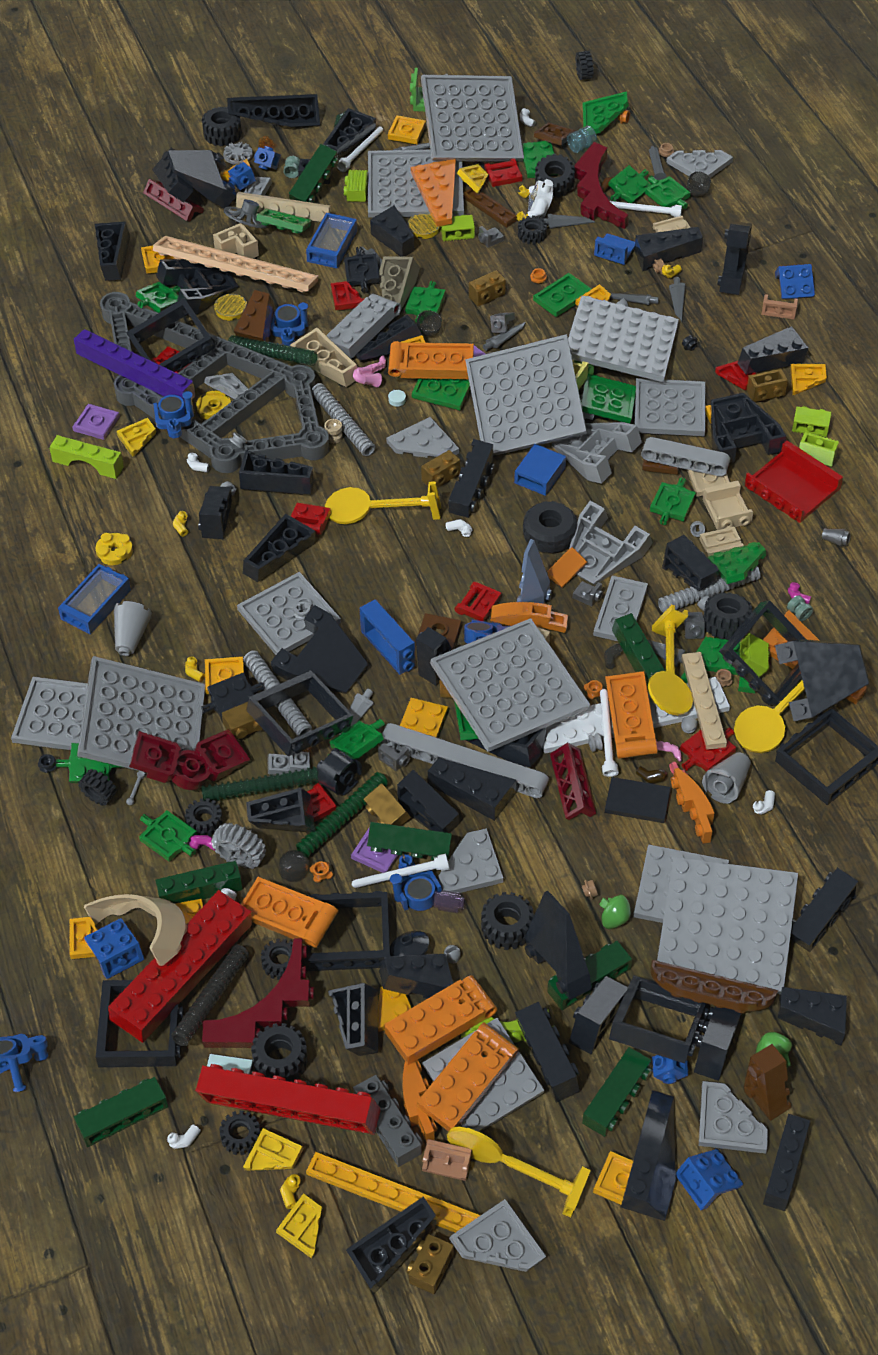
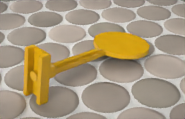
M429 482L428 495L421 496V498L370 500L369 495L364 490L348 487L334 492L325 504V507L331 508L332 513L329 519L338 524L355 523L364 518L370 508L430 506L433 520L440 519L441 517L439 512L441 502L436 482Z
M671 604L652 625V632L666 637V671L656 672L649 679L648 690L652 700L661 710L679 716L686 714L693 703L689 687L680 677L675 675L674 633L679 625L688 617V611L679 612L675 610V605Z
M803 680L774 709L758 705L749 707L740 713L735 721L734 733L737 742L742 748L754 753H765L772 751L780 745L785 734V725L780 714L789 706V702L794 701L805 690Z
M453 1127L447 1133V1140L451 1145L472 1149V1159L485 1163L501 1161L517 1171L559 1189V1192L567 1195L562 1214L571 1218L591 1170L582 1166L572 1183L566 1179L557 1178L514 1157L504 1155L496 1142L478 1131L465 1127Z

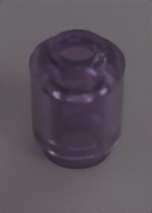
M436 891L434 908H438L439 911L459 913V909L463 910L465 897H461L460 892Z

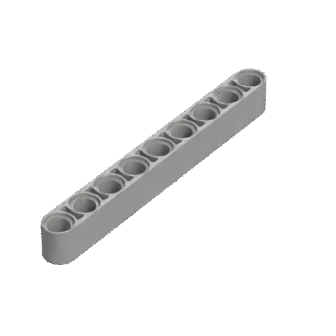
M390 723L386 725L382 733L384 740L379 743L380 745L384 743L388 747H393L398 753L407 747L409 749V757L434 764L439 757L516 779V792L534 798L542 797L549 781L548 776L540 771Z

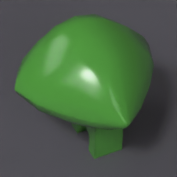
M617 895L613 898H608V900L602 898L599 905L604 908L601 919L605 929L619 927L629 920L631 909L624 895Z
M768 1032L762 1036L757 1044L756 1053L773 1044L786 1060L787 1067H790L788 1053L792 1048L791 1041L786 1036L777 1032Z

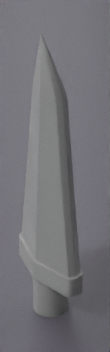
M366 689L363 695L357 693L354 697V701L349 709L353 714L351 726L357 723L368 709L372 707L373 702L370 700L373 692L370 689Z

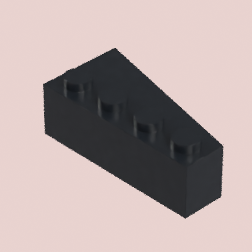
M126 221L94 224L100 267L105 281L121 280L130 240Z
M423 1196L346 1249L374 1294L439 1221Z

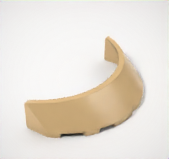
M124 894L101 898L84 905L88 916L92 918L95 925L109 915H122L134 908H142L157 917V930L150 945V950L160 966H163L173 958L182 947L180 942L183 935L187 932L185 918L180 908L168 900Z

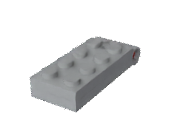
M371 294L326 336L352 359L395 316L399 315L401 304L376 294Z

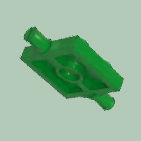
M628 165L613 177L608 183L615 191V194L611 196V200L615 202L617 199L622 198L628 203L637 201L645 194V189L652 186L644 179L649 174L648 170L644 169L641 173H638Z
M649 176L648 182L652 186L645 189V194L661 207H672L675 205H682L683 209L688 207V203L684 200L690 197V192L670 176L662 180Z
M430 281L428 288L413 287L405 311L406 314L417 315L416 323L421 324L423 317H438L446 296V290L436 289V282L434 281L433 283Z
M157 282L137 290L136 297L141 300L138 302V307L149 306L159 313L177 302V293H179L181 288L178 286L169 288Z
M682 477L679 478L677 485L661 483L650 506V512L662 515L659 520L660 524L666 525L669 518L684 522L696 495V492L684 487L686 483L685 478L683 480Z
M382 719L377 720L372 725L358 721L348 731L330 741L331 748H338L351 757L358 759L384 740L382 733L377 730L385 724Z
M71 743L69 759H57L56 763L57 768H69L70 783H78L90 769L103 773V776L105 777L106 775L108 780H110L113 767H121L77 756L79 743Z
M168 810L154 820L146 814L141 816L140 821L147 825V829L139 836V839L146 846L169 862L182 851L190 857L195 855L196 849L188 845L191 841L190 838L197 835L196 830Z

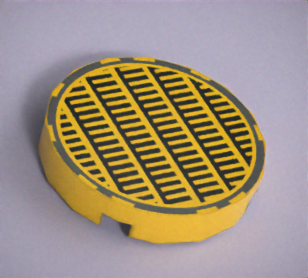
M418 214L411 217L408 221V227L416 238L418 236L422 237V239L432 238L438 234L440 226L436 227L430 214Z
M237 294L223 295L214 304L216 315L227 321H232L234 318L240 319L247 301L244 297Z

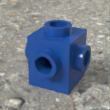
M267 146L264 149L258 147L254 156V163L259 164V168L268 170V167L277 170L281 154L273 152L274 149Z
M244 162L228 171L230 183L239 190L246 188L256 181L252 168Z
M659 1055L652 1057L653 1076L663 1081V1083L672 1084L676 1080L688 1076L687 1060L684 1064Z

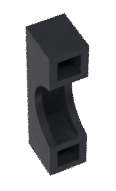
M788 1113L763 1205L785 1211L810 1120Z

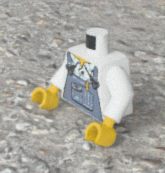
M548 179L544 182L537 181L536 185L529 187V189L523 185L520 186L519 190L521 192L518 194L522 198H526L529 195L528 214L525 215L522 211L519 212L517 220L520 221L523 217L526 219V216L532 218V215L535 218L537 216L544 218L552 201L553 182Z

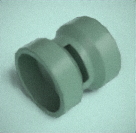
M289 156L286 158L283 172L288 178L298 176L300 162L298 157Z
M800 595L792 598L787 605V609L795 613V616L800 621L808 619L813 613V607L806 604L805 599Z

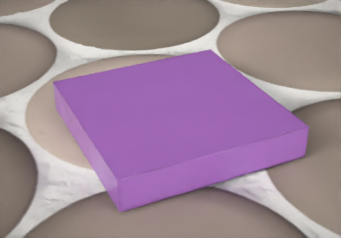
M88 404L73 425V431L105 440L119 419L120 414L113 410Z
M368 828L351 854V859L382 873L389 872L399 855L390 854L391 850L383 849L382 853L370 851L371 847H367Z

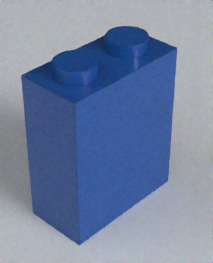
M534 444L515 470L514 483L546 496L565 470L566 456Z

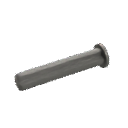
M651 146L649 155L655 174L654 178L657 180L665 179L666 174L663 171L658 148Z

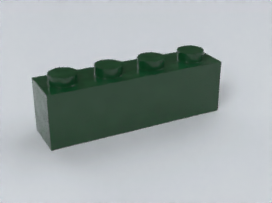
M323 144L319 145L290 190V200L314 202L315 195L321 191L324 181L328 180L331 170L339 162L337 151Z
M630 613L615 619L612 632L634 671H644L647 692H649V679L656 672L665 670L633 614Z
M370 822L367 847H371L370 851L381 853L383 849L391 850L390 854L403 856V852L411 853V857L422 859L423 855L431 856V860H434V858H438V855L446 854L448 858L452 834Z
M236 860L155 879L159 898L168 900L173 904L212 898L218 890L221 891L224 888L234 892L243 890Z
M618 941L612 944L608 943L597 953L589 954L584 958L590 975L591 990L569 1000L564 993L561 994L557 989V974L550 978L547 992L562 1011L588 994H591L596 983H601L606 976L614 980L631 970L632 958Z
M628 1047L583 1113L582 1124L604 1137L609 1131L613 1132L619 1120L617 1118L619 1115H624L628 1110L631 1097L635 1098L641 1089V1082L643 1080L647 1081L652 1073V1069H650L651 1059Z
M153 1077L142 1080L138 1085L130 1089L122 1090L118 1095L110 1099L100 1101L98 1105L90 1109H83L73 1117L88 1148L168 1108V1104L156 1078Z

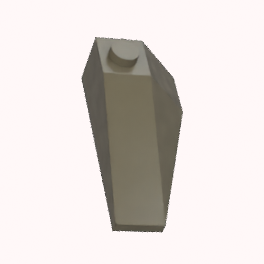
M383 256L379 270L382 297L401 304V309L416 283L420 270L413 257Z

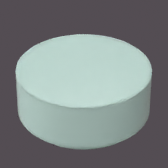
M393 390L388 395L389 403L393 406H402L406 402V395L401 390Z

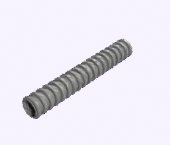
M322 383L316 384L311 390L314 398L332 419H337L342 423V431L363 456L372 454L375 450V445L327 388Z
M756 566L753 571L747 572L748 576L744 580L726 584L721 577H717L716 583L701 591L690 587L669 596L666 595L664 598H659V608L664 613L672 604L675 605V610L683 606L698 602L707 595L712 597L714 594H719V592L734 589L750 581L753 582L760 579V570Z
M250 651L244 656V663L258 682H262L264 691L280 684L257 651ZM291 698L275 705L298 737L312 730V726Z

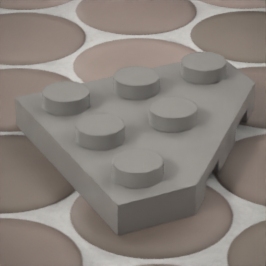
M693 150L692 153L676 151L667 157L666 163L703 184L732 163L733 157L722 150H715L714 153H706L705 150Z
M431 417L386 438L387 444L397 454L407 452L413 453V456L425 458L428 456L438 457L448 450L454 455L459 454V448Z
M487 828L467 833L448 861L450 870L441 871L439 874V882L444 897L503 883V875Z
M703 1081L698 1146L766 1154L768 1129L752 1116V1112L741 1100L738 1101L726 1084Z
M505 1199L449 1238L462 1258L525 1272L546 1257Z

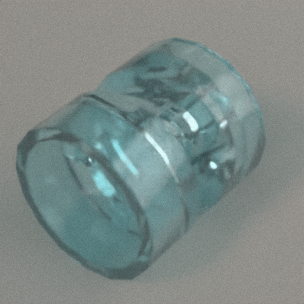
M587 125L569 134L567 141L571 150L578 153L590 147L593 142H597V137L593 128Z

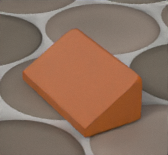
M571 547L547 571L548 577L563 588L587 561Z

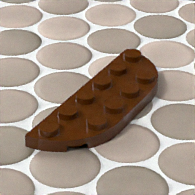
M656 960L651 962L650 973L652 978L674 997H684L698 1003L712 1004L718 1008L733 1009L739 1013L770 1007L777 997L778 990Z

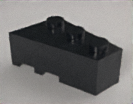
M209 486L207 493H205V498L199 512L198 530L201 531L202 538L224 540L232 504L231 487Z
M412 770L397 784L398 803L412 818L428 830L451 833L459 825V813L457 810L451 807L416 771Z
M303 788L246 802L248 821L257 828L315 832L311 794Z

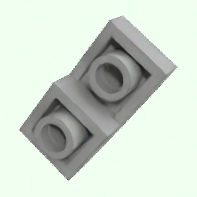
M309 752L295 753L289 757L280 754L268 755V774H295L306 772L310 769Z

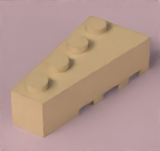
M318 328L290 344L293 359L345 387L355 382L353 372L357 369V365Z

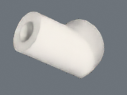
M523 108L519 114L520 121L533 128L536 121L529 118L530 111Z
M196 453L188 454L187 463L192 470L209 471V464L199 462Z
M459 519L446 522L447 531L458 529L464 537L471 535L472 527L465 521Z
M766 791L763 802H754L753 808L755 813L764 814L773 809L775 792Z
M191 1125L184 1135H178L177 1133L169 1134L167 1141L174 1149L189 1147L201 1130L197 1126Z

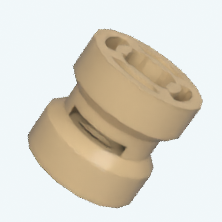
M337 419L327 420L324 426L329 434V443L340 442L343 438L342 423Z

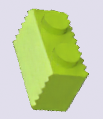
M349 170L348 176H345V185L347 186H344V196H347V201L366 202L368 171Z
M472 215L453 216L452 224L440 226L443 241L474 238L475 228Z
M796 406L792 431L799 432L800 434L807 432L827 437L831 412L823 409L816 410Z
M805 432L799 448L824 465L832 466L836 458L839 442L838 440L835 441Z
M749 633L740 642V657L760 677L762 674L767 673L770 667L768 664L770 654L768 650L769 643Z

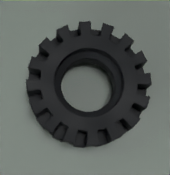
M590 51L576 53L575 65L579 80L593 78L594 68Z
M532 215V218L526 216V219L523 217L519 221L518 237L523 243L527 241V244H530V242L533 245L535 242L539 244L546 238L547 225L543 218L540 219L539 216L535 218Z
M93 769L88 770L78 782L81 792H84L85 796L90 798L89 800H94L96 804L101 806L107 805L117 792L116 786L112 784L113 782L108 780L106 775L104 777L103 773H98L95 769L94 771Z
M200 798V802L194 800V805L190 803L188 805L189 809L186 808V823L196 830L197 835L199 833L201 835L208 833V836H212L211 832L215 833L216 829L223 823L219 804L216 805L214 800L210 802L209 798L206 801ZM201 814H210L212 816L207 821H198L196 819Z
M279 938L276 939V943L273 940L269 941L270 946L266 944L264 950L261 951L263 971L265 970L267 976L270 974L272 979L277 976V980H280L287 968L293 946L292 941H289L287 944V939H283V942H280ZM279 954L288 956V961L283 964H275L272 959Z
M240 1110V1114L236 1115V1111L232 1112V1117L228 1114L225 1116L226 1121L222 1120V1126L219 1128L220 1138L223 1147H226L229 1153L232 1150L234 1155H237L238 1151H240L241 1155H245L244 1151L247 1150L250 1153L251 1148L255 1145L261 1133L260 1126L254 1115L251 1117L250 1112L244 1115V1111ZM243 1126L249 1130L247 1137L243 1139H235L232 1136V1131L237 1127Z

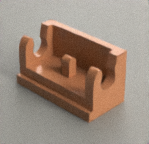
M765 294L761 315L795 320L798 299L795 298L794 303L767 300L768 294Z
M428 1139L422 1161V1171L466 1181L472 1159V1149Z

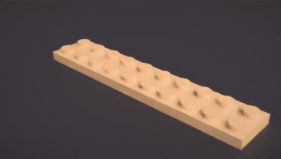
M164 236L153 245V251L158 252L160 255L174 256L175 259L179 260L186 259L190 263H201L209 268H220L224 272H235L236 275L250 276L254 280H265L269 284L277 283L284 288H296L300 292H308L318 282V275L169 236Z

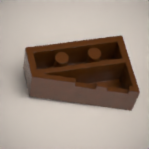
M254 290L234 329L239 342L269 350L268 341L269 336H271L270 327L275 307L269 293Z
M773 1044L750 1057L744 1083L746 1095L750 1099L753 1098L770 1121L791 1109V1103L786 1098L790 1094L789 1089L785 1088V1081L788 1080L786 1060Z

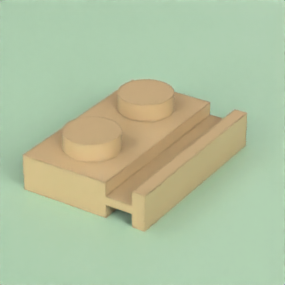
M683 216L653 223V229L656 232L691 228L687 221L683 219Z
M734 526L700 534L699 538L708 556L716 552L729 551L734 547H744Z

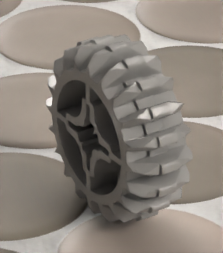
M224 823L216 829L211 841L212 847L216 853L220 854L221 858H224L226 862L236 860L237 865L245 869L247 867L251 869L257 867L263 860L266 852L263 841L257 838L258 835L253 834L251 830H247L245 827H240L238 824Z

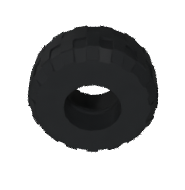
M545 501L532 506L526 512L523 520L525 541L529 543L530 539L534 540L538 551L543 553H558L570 547L575 530H577V518L573 511L564 504L555 501Z

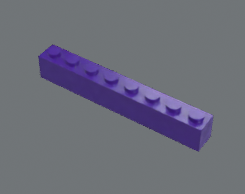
M86 329L74 338L76 354L162 396H180L184 404L185 399L182 396L184 392L190 391L193 394L191 398L195 397L194 383L188 378Z

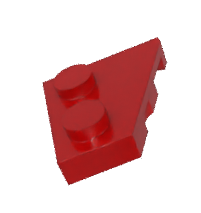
M347 281L330 283L335 310L356 308L364 300Z
M738 361L716 367L715 373L743 390H747L749 376L756 374H745L737 364Z

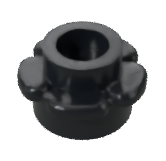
M692 335L687 336L682 341L684 349L686 351L694 350L697 347L698 339Z
M45 754L40 757L38 767L44 773L52 772L56 769L57 760L52 755Z

